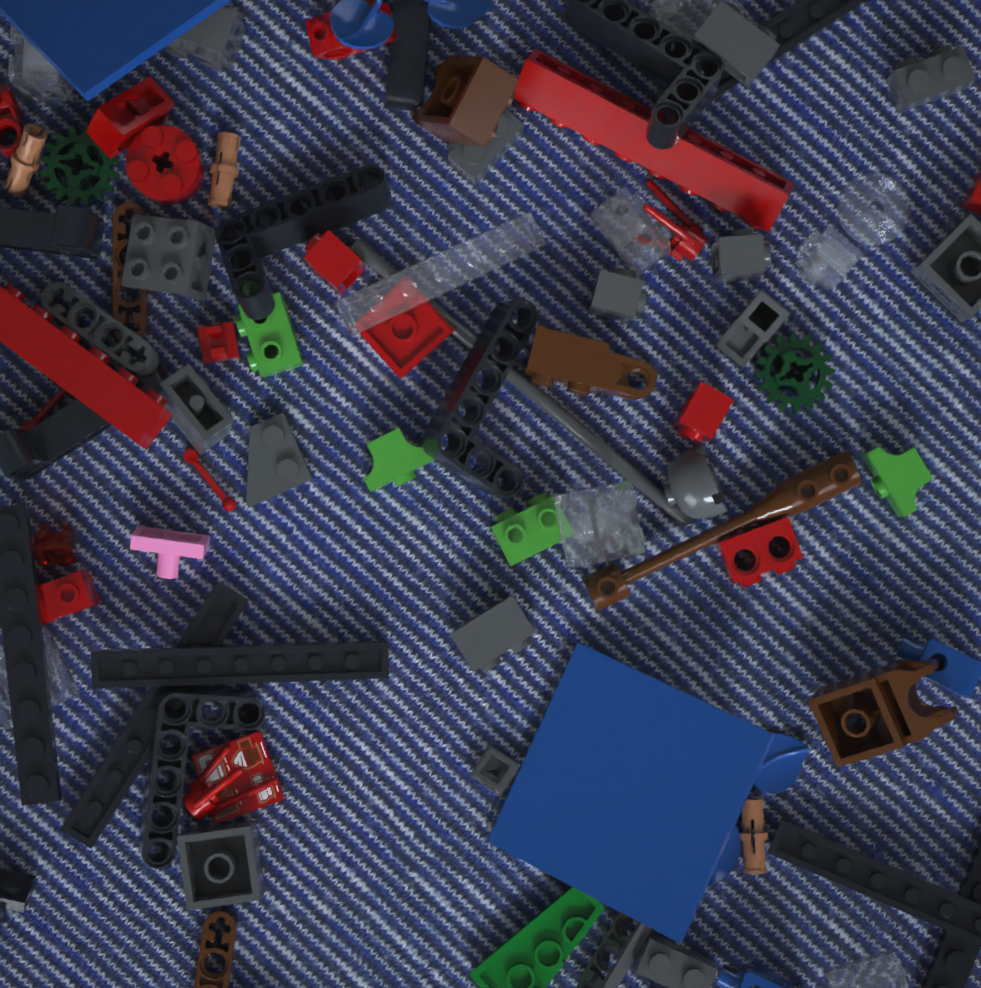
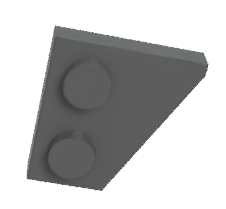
M285 413L278 414L250 427L246 503L249 508L313 480Z

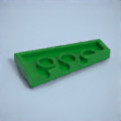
M570 886L469 971V975L480 988H546L555 974L557 975L563 967L568 956L579 945L605 909L603 903Z

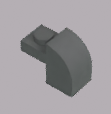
M761 289L715 346L744 368L761 346L771 338L790 315V311Z

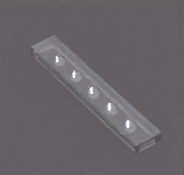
M528 212L339 299L335 305L351 336H354L543 248L547 243L531 212Z

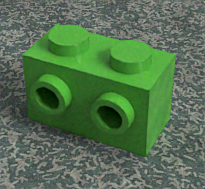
M280 292L273 294L275 308L264 319L253 320L248 318L241 306L237 305L240 315L235 316L237 328L241 337H248L251 350L246 351L252 372L259 371L260 376L263 378L305 365L284 297Z
M544 492L527 501L530 508L518 514L514 508H511L494 517L497 524L492 526L491 529L510 566L576 534L557 494L549 498L547 492Z

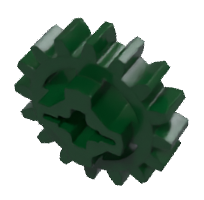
M72 127L69 130L70 137L65 138L62 134L57 133L56 137L59 143L56 146L51 143L45 145L51 154L50 156L40 157L41 161L48 165V169L40 171V176L45 179H51L45 185V188L49 192L58 190L55 198L61 203L69 197L70 206L77 207L79 200H82L84 206L91 208L92 198H97L103 203L105 198L102 193L105 190L112 193L115 192V188L110 182L111 179L117 180L121 178V175L113 170V167L121 164V160L118 157L110 159L86 133V127L82 135H79L77 130ZM74 146L72 151L63 155L65 151ZM93 147L100 152L104 165L95 162L93 159L95 153ZM82 162H84L91 169L80 170L78 174L69 166H81ZM58 171L67 175L66 184H68V188L61 183ZM96 180H99L95 186H93L90 189H87L88 185H90Z
M795 333L789 334L787 343L780 336L775 338L776 348L774 349L769 345L764 346L763 351L767 357H758L755 361L759 366H762V371L753 374V378L762 379L763 384L757 388V391L763 392L767 390L769 395L765 402L769 404L774 400L779 401V411H783L787 404L791 405L792 413L799 412L801 403H803L807 410L814 408L812 398L820 402L823 401L826 397L821 392V389H830L833 386L830 381L826 380V376L835 373V369L825 366V362L832 358L831 355L821 356L819 351L823 344L820 342L813 347L810 346L809 335L804 336L800 342H797ZM791 349L803 351L811 358L806 360L797 357L794 350L792 351ZM777 356L779 367L776 375L771 377V365ZM790 365L793 369L804 366L808 367L802 371V374L797 376V380L795 378L780 380L781 377L790 371ZM817 370L816 383L812 390H810L809 379L812 372ZM782 386L790 389L796 397L783 395L776 388Z

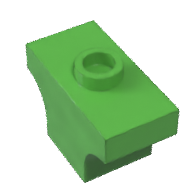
M397 428L367 444L373 456V468L370 474L364 478V481L370 492H374L394 481L397 487L417 477L414 472L415 470L431 463L435 459L430 457L423 447H416L408 443L401 429Z
M880 446L861 454L862 459L874 477L870 480L873 489L881 499L886 497L896 516L906 517L916 511L915 495L918 489L932 480L933 477L915 447L907 448L897 455H890L884 452Z

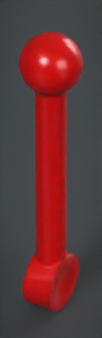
M61 388L32 420H26L22 424V430L29 431L37 426L64 397L67 391Z
M193 449L186 450L183 455L184 460L194 465L222 500L223 509L228 512L233 511L236 508L235 499L228 497L198 460V452Z

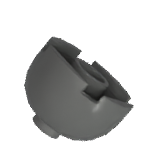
M703 444L687 449L673 459L667 471L669 483L663 485L670 506L677 504L683 514L696 519H706L728 512V507L723 503L726 500L712 463L708 464L705 458L707 451Z

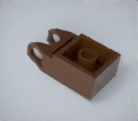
M451 55L450 59L437 65L434 71V76L436 77L434 90L424 104L416 107L411 119L418 126L444 142L485 147L486 143L490 142L497 132V122L503 110L512 103L515 96L514 89L519 80L485 57Z
M537 326L525 375L532 377L531 383L552 388L554 382L567 385L566 392L587 397L589 392L592 391L628 400H638L649 396L654 391L658 373L645 361L608 352L609 343ZM632 372L642 374L646 381L645 388L642 390L633 389L629 385L628 375Z
M936 659L925 661L901 660L821 687L808 700L837 768L922 740L936 727L954 720L959 715L956 706H931L923 702L917 694L916 683L922 677L935 672V668L939 667Z

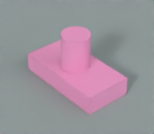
M138 526L131 535L130 549L158 553L156 575L160 578L174 579L178 577L180 556L203 559L209 550L210 536Z

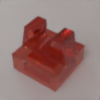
M49 523L41 524L38 534H34L33 549L40 565L76 564L78 551L71 523H63L61 533H52Z

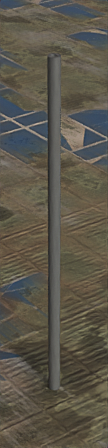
M360 239L356 240L351 246L350 250L391 285L395 286L405 277ZM421 291L455 329L452 335L471 350L478 337ZM512 366L506 377L507 381L682 526L686 527L692 518L683 514L677 504L670 506L662 489Z

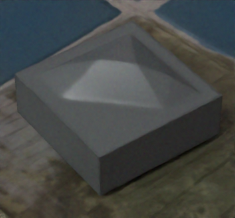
M489 745L470 773V777L501 797L521 766L504 753Z

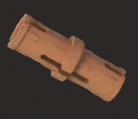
M37 124L25 125L20 144L12 152L10 158L12 165L4 188L9 189L8 192L16 196L26 195L34 171L39 169L41 164L40 152L48 133L43 131L44 128Z
M228 132L218 133L214 164L210 166L212 184L208 205L211 207L231 209L234 179L239 174V169L236 165L241 136Z
M747 798L742 809V832H739V840L743 841L744 874L767 873L765 840H768V832L764 831L763 798ZM752 819L754 820L755 852H753Z

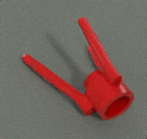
M648 179L646 185L683 224L679 227L661 212L645 203L643 209L675 233L670 240V243L675 245V247L673 248L637 234H632L630 236L631 240L669 254L679 262L683 257L693 261L708 237L700 232L702 230L700 226L692 222L651 179Z
M225 745L201 775L188 785L191 791L184 795L182 800L188 811L196 819L201 820L207 814L214 817L223 809L276 785L278 779L275 777L218 802L222 799L219 792L244 772L242 767H238L217 784L213 785L211 782L204 784L230 751V746Z

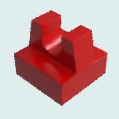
M230 321L197 328L204 364L241 358L235 322Z

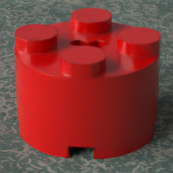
M168 125L147 126L133 139L126 155V172L131 182L144 196L155 203L168 206L175 205L193 197L203 184L205 165L202 154L193 140L176 127ZM169 159L173 164L172 168H164L162 171L159 165L161 162H167Z

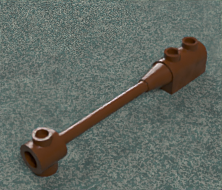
M846 451L840 452L776 483L777 487L752 505L750 510L621 572L614 562L583 577L582 581L596 610L599 611L630 596L627 585L756 522L762 523L789 515L796 516L862 484L859 471L851 456Z

